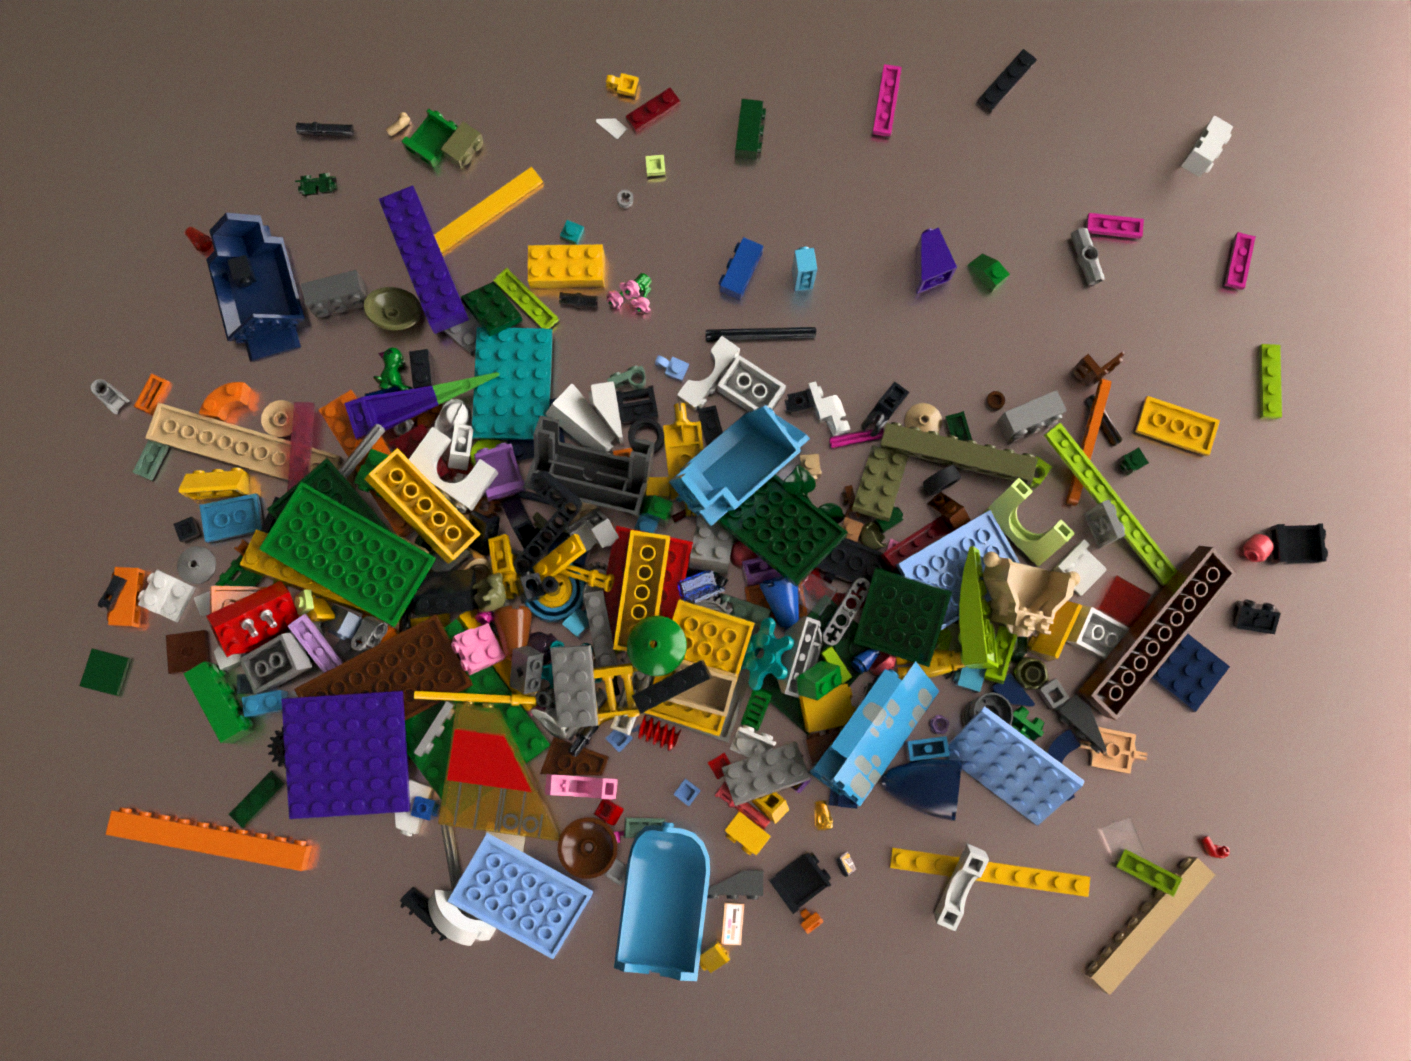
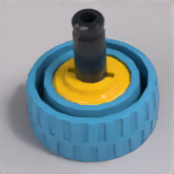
M532 567L529 571L534 574L535 572ZM569 570V572L576 573V574H579V575L581 574V573H578V572ZM559 573L554 577L547 576L542 581L545 595L541 599L527 602L525 605L530 608L531 613L536 618L548 623L564 622L578 608L581 609L584 606L582 592L586 582ZM526 582V587L529 590H533L532 584Z

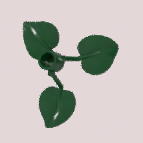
M797 464L794 470L784 479L783 488L787 493H798L812 503L808 493L815 489V479L809 471ZM826 503L818 508L837 524L845 518L841 507L834 503Z

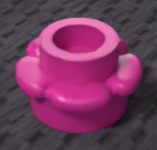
M479 609L477 610L475 618L482 625L494 621L492 611L479 612Z

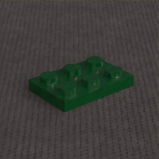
M494 281L461 296L463 304L489 337L522 322L521 314Z

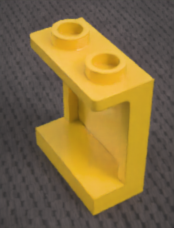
M840 684L818 701L799 696L806 732L811 733L847 724L856 711L855 706L851 704L850 698H853V693L848 684Z

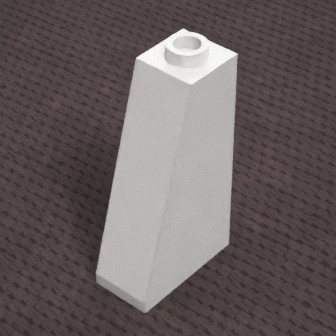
M571 384L553 402L546 415L558 419L559 426L584 447L600 452H609L613 447L611 442L615 436L575 385Z

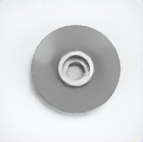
M193 546L186 549L180 555L177 562V570L184 581L190 584H202L213 576L216 570V559L209 549ZM193 561L197 562L195 567H192Z

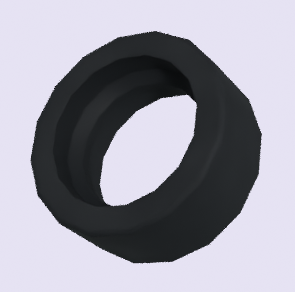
M651 418L636 420L628 431V441L631 448L634 450L636 431L643 426H649L657 433L653 453L655 454L664 443V432L661 425Z
M951 465L923 481V485L928 494L932 496L952 486L962 477L955 465Z

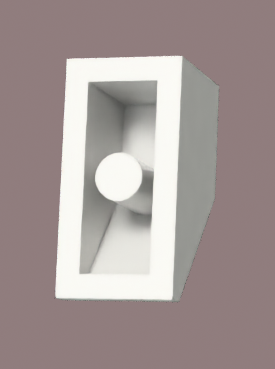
M454 425L448 463L449 468L467 470L473 436L472 426Z

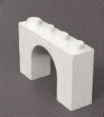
M432 427L409 458V461L434 486L441 490L440 493L449 500L452 497L457 501L455 504L465 511L468 508L472 511L499 473L496 469L479 459L464 480L457 483L442 481L437 473V463L452 441Z

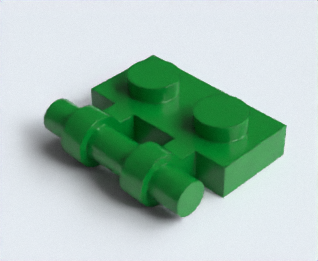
M240 554L236 560L233 559L227 571L221 573L220 579L215 585L224 586L228 584L229 586L257 587L265 577L246 571L239 564L243 556ZM239 570L241 574L233 581L231 577Z

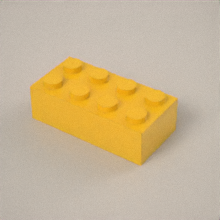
M603 244L528 245V283L530 289L604 288Z

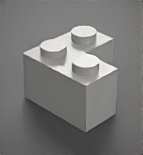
M598 508L565 528L569 537L573 534L580 536L586 551L593 548L597 542L603 548L612 545L619 538L609 519Z

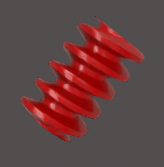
M645 715L638 731V739L641 740L645 735V742H649L653 738V745L660 741V748L667 744V751H671L675 747L682 729L675 733L674 726L668 730L667 723L661 727L660 720L653 724V718L651 717L646 721Z

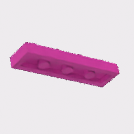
M887 64L883 66L872 134L891 136L902 67Z

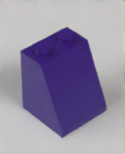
M939 227L923 231L916 246L917 294L950 281L957 269V265Z

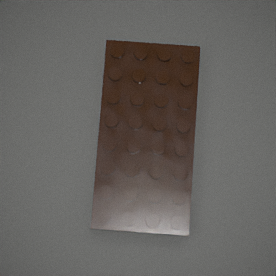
M436 614L300 685L294 690L298 697L403 690L406 721L444 701L414 699L415 691L459 693L472 686L473 683L467 671H464L461 667L460 658L453 651L452 642Z

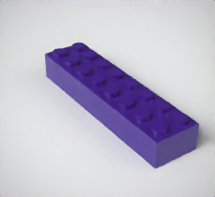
M412 185L379 198L387 222L434 334L469 321L414 186Z

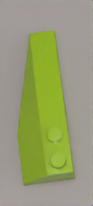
M971 546L967 554L960 590V633H958L959 643L962 644L960 658L962 664L970 669L999 668L994 626L988 620V613L991 612L990 605L984 599L987 589L984 581L980 578L983 577L980 552L977 548Z

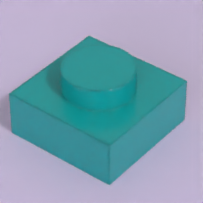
M566 220L560 233V239L577 245L584 231V226Z

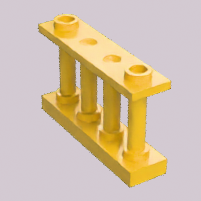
M632 663L593 668L594 681L595 678H602L605 682L609 710L598 711L597 707L598 718L627 715L628 717L639 716L640 712L632 697L634 691L631 679L633 673L638 670ZM617 675H621V678L624 680L628 707L617 708L612 679Z

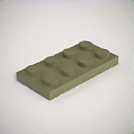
M872 445L852 511L889 522L909 456Z

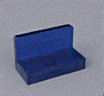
M707 570L677 582L681 600L692 604L725 591V587L716 584L713 570Z

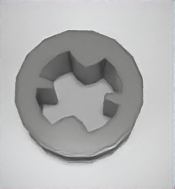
M622 190L618 193L617 203L620 207L629 208L633 204V194L629 190ZM622 196H628L629 202H622Z

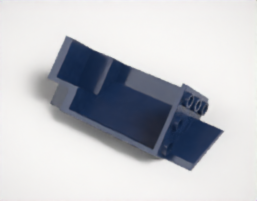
M226 212L209 230L214 252L206 261L227 341L245 342L250 362L301 348L296 327L299 326L305 317L283 237L271 236L269 226L263 225L260 215ZM246 255L251 261L257 282L252 283L248 287H238L233 281L227 260Z

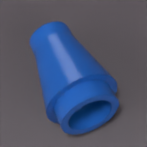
M869 648L853 657L851 665L860 674L867 672L880 655V652Z

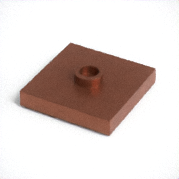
M207 630L166 635L168 674L187 672L204 661L209 662Z

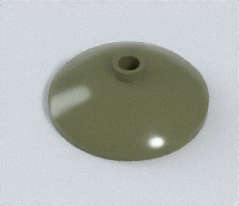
M383 287L372 291L366 297L364 313L370 322L380 328L403 330L413 326L419 320L421 304L412 293L404 289Z

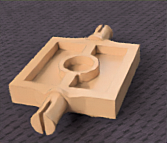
M1098 727L1107 749L1106 755H1103L1101 752L1099 754L1090 747L1091 743L1089 741L1081 739L1079 741L1081 743L1079 748L1090 750L1089 766L1130 774L1134 759L1147 760V757H1143L1147 756L1146 752L1136 751V734Z

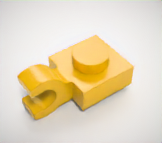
M621 73L620 78L607 75L606 87L617 88V93L634 97L639 77Z

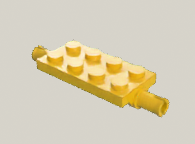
M679 403L674 404L676 421L670 425H663L668 477L670 480L681 472L680 469L704 449L701 422H690L687 419L685 403H680L681 411H679ZM669 483L671 501H674L679 494ZM685 503L686 517H691V511Z

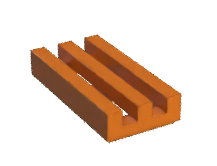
M151 373L133 407L153 416L170 382ZM157 380L153 389L150 391L154 381ZM149 393L148 398H147V400H146L144 406H142V404H143V402H144V400H145L147 394Z

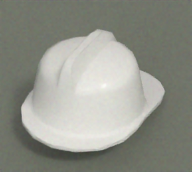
M452 399L446 402L436 419L434 428L452 441L454 425L468 426L471 420V409L468 404L459 399Z
M537 709L531 710L533 716L541 722L542 726L551 735L559 739L566 737L565 730L567 727L558 728L556 709L546 710L545 712Z

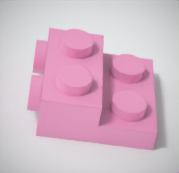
M488 623L457 634L452 639V649L456 654L458 653L461 659V667L469 675L505 659V655Z

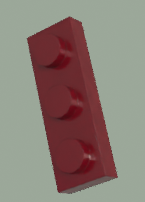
M670 87L625 117L635 133L679 106L681 101Z

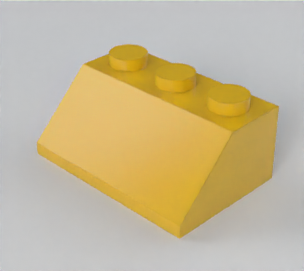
M231 468V471L213 469L212 472L207 473L202 470H195L192 474H185L179 487V493L191 500L233 498L250 495V476L242 468Z
M1067 601L1055 612L1054 622L1049 624L1048 631H1051L1050 635L1036 631L1035 636L1032 635L1027 643L1029 646L1028 652L1048 662L1058 659L1082 605Z

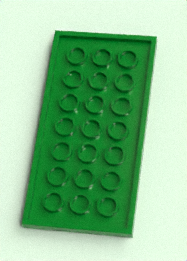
M300 482L259 550L393 627L397 625L436 560L432 555L303 482Z

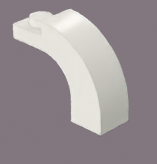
M434 890L428 901L429 914L433 923L443 935L454 942L471 946L475 939L480 941L490 940L496 930L495 927L481 920L467 918L455 905L447 902L453 891Z

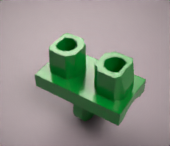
M1020 706L1013 712L1014 716L1011 725L1026 738L1035 741L1044 734L1042 729L1045 722L1037 717L1030 722L1026 719L1029 711L1025 707Z

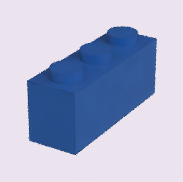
M743 237L741 243L737 242L734 249L736 254L733 259H729L726 266L728 269L726 275L722 274L719 280L720 292L741 300L763 254V245Z

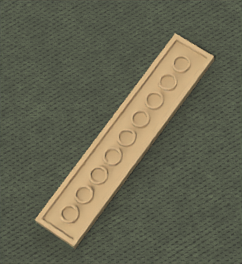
M158 403L145 437L150 441L293 483H298L326 458L335 467L340 464L342 459L341 456L161 403Z

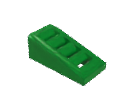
M762 688L753 690L741 724L758 731L763 723L773 693ZM757 695L761 698L766 699V701L756 698L755 696Z

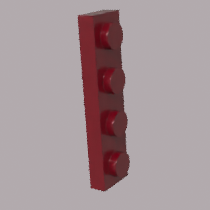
M938 517L884 552L881 557L893 572L897 569L896 564L952 531L942 518Z

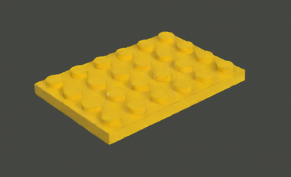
M679 599L673 621L682 628L686 636L687 650L684 660L694 663L704 660L706 666L739 675L755 622ZM676 670L664 676H655L653 684L675 674ZM668 700L644 712L720 736L725 721V716Z

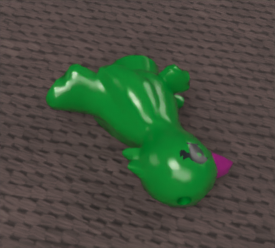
M391 347L384 352L378 353L385 364L381 375L373 377L379 384L378 388L386 393H391L394 389L396 391L413 389L411 386L404 385L398 368H403L402 364L405 363L399 349Z

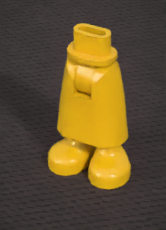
M935 649L930 667L918 664L929 678L943 675L953 670L957 671V668H966L961 662V652L955 653V650L951 653L948 650ZM896 657L897 665L914 663L912 661ZM898 667V678L902 680L911 667Z

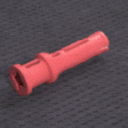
M723 782L714 796L716 798L720 797L728 804L729 808H736L763 830L769 824L770 819L748 802L735 806L726 782Z

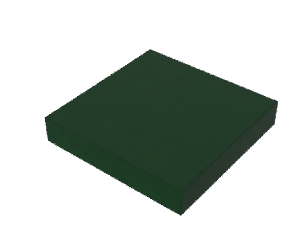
M92 648L79 686L119 696L131 658Z

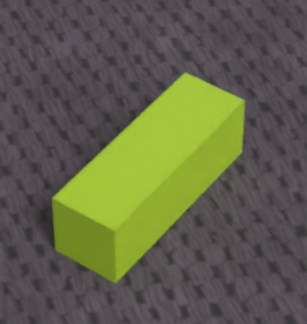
M832 646L820 652L825 662L840 666L842 684L852 678Z

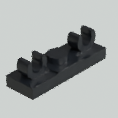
M412 887L400 899V902H402L400 907L404 908L406 906L411 910L409 915L415 913L422 922L432 928L431 934L437 932L441 936L440 941L446 940L447 937L438 930L430 917L429 900Z

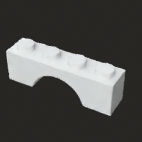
M721 336L710 353L715 364L712 374L701 381L688 380L677 394V400L685 403L694 412L698 408H703L707 402V396L717 390V383L723 378L739 355L740 348Z
M210 592L194 597L200 616L206 617L209 615ZM220 646L213 651L220 670L224 671L242 665L239 659L248 654L247 652L226 657Z
M966 844L934 912L937 924L956 931L964 914L965 901L969 890L975 880L981 878L988 864L989 858L984 850Z

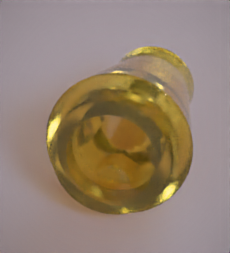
M826 800L815 802V826H817L818 831L833 829L834 820Z

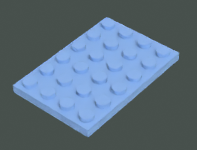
M991 510L979 515L896 564L902 576L953 591L941 630L959 620L960 590L969 547L974 546L979 550L983 573L985 569L983 557L990 551L997 553L1000 558H1008L1012 562L1020 563ZM986 586L987 594L984 596V599L988 602L992 598Z
M985 706L948 744L950 755L947 756L948 759L962 761V769L1037 826L1084 784L1083 779Z
M486 833L447 902L554 959L590 900L593 891L491 834Z

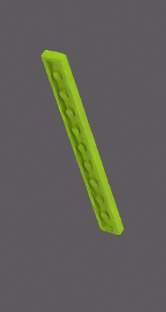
M1057 423L1043 436L1097 504L1110 500L1115 506L1116 516L1125 529L1124 538L1160 584L1166 585L1176 574V568L1063 425Z

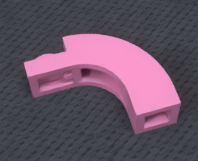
M546 775L545 795L616 799L617 779Z

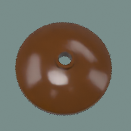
M592 817L580 818L571 822L561 833L557 847L558 857L562 866L573 876L582 879L596 878L606 873L615 862L618 852L617 839L613 830L605 822ZM587 843L592 845L591 851L586 850L585 845Z

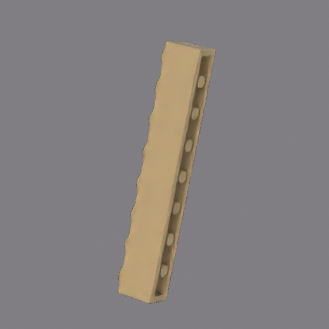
M1187 857L1180 864L1181 868L1177 873H1173L1183 878L1174 897L1157 890L1154 893L1155 897L1153 900L1145 903L1141 908L1142 912L1129 921V927L1115 937L1114 944L1103 950L1101 953L1102 957L1098 962L1095 961L1089 966V972L1086 975L1103 992L1110 995L1214 878L1215 874L1198 858Z

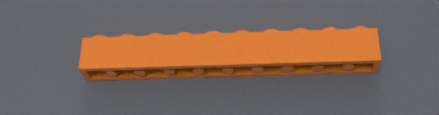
M120 807L119 810L111 811L105 834L298 871L307 870L312 848L311 845H306L307 841L294 839V842H289L287 837L275 836L273 839L268 838L266 833L255 832V835L248 834V830L245 829L230 831L228 826L217 825L214 828L209 827L210 823L197 821V824H192L190 819L178 818L176 821L171 820V816L158 814V817L151 816V812L139 811V813H133L131 808Z

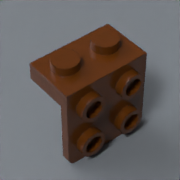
M1122 351L1101 368L1088 353L1072 370L1076 378L1082 380L1086 386L1091 382L1095 385L1107 373L1112 372L1123 362L1122 357L1125 353Z

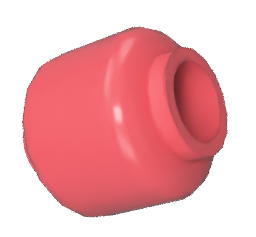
M1263 534L1252 535L1243 546L1245 557L1252 562L1265 561L1274 549L1271 539Z

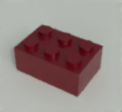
M421 424L389 442L393 451L398 448L409 460L429 430ZM442 455L437 463V473L440 479L446 482L453 478L454 475Z

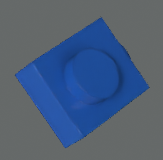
M416 796L411 816L429 821L434 820V816L437 817L440 811L439 800Z

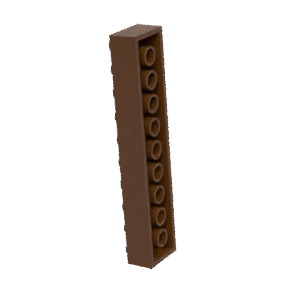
M1198 546L1079 692L1103 716L1117 721L1236 575L1234 569L1213 547Z

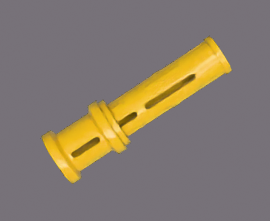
M568 565L559 572V574L587 582L590 587L597 586L603 588L606 592H609L614 584V575H605L599 573L598 570L589 571L577 566ZM569 570H572V571H575V572H578V573H581V574L579 575V574H576V573H572V572H569Z

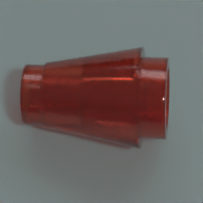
M194 227L186 229L185 235L196 250L206 252L212 247L210 236Z

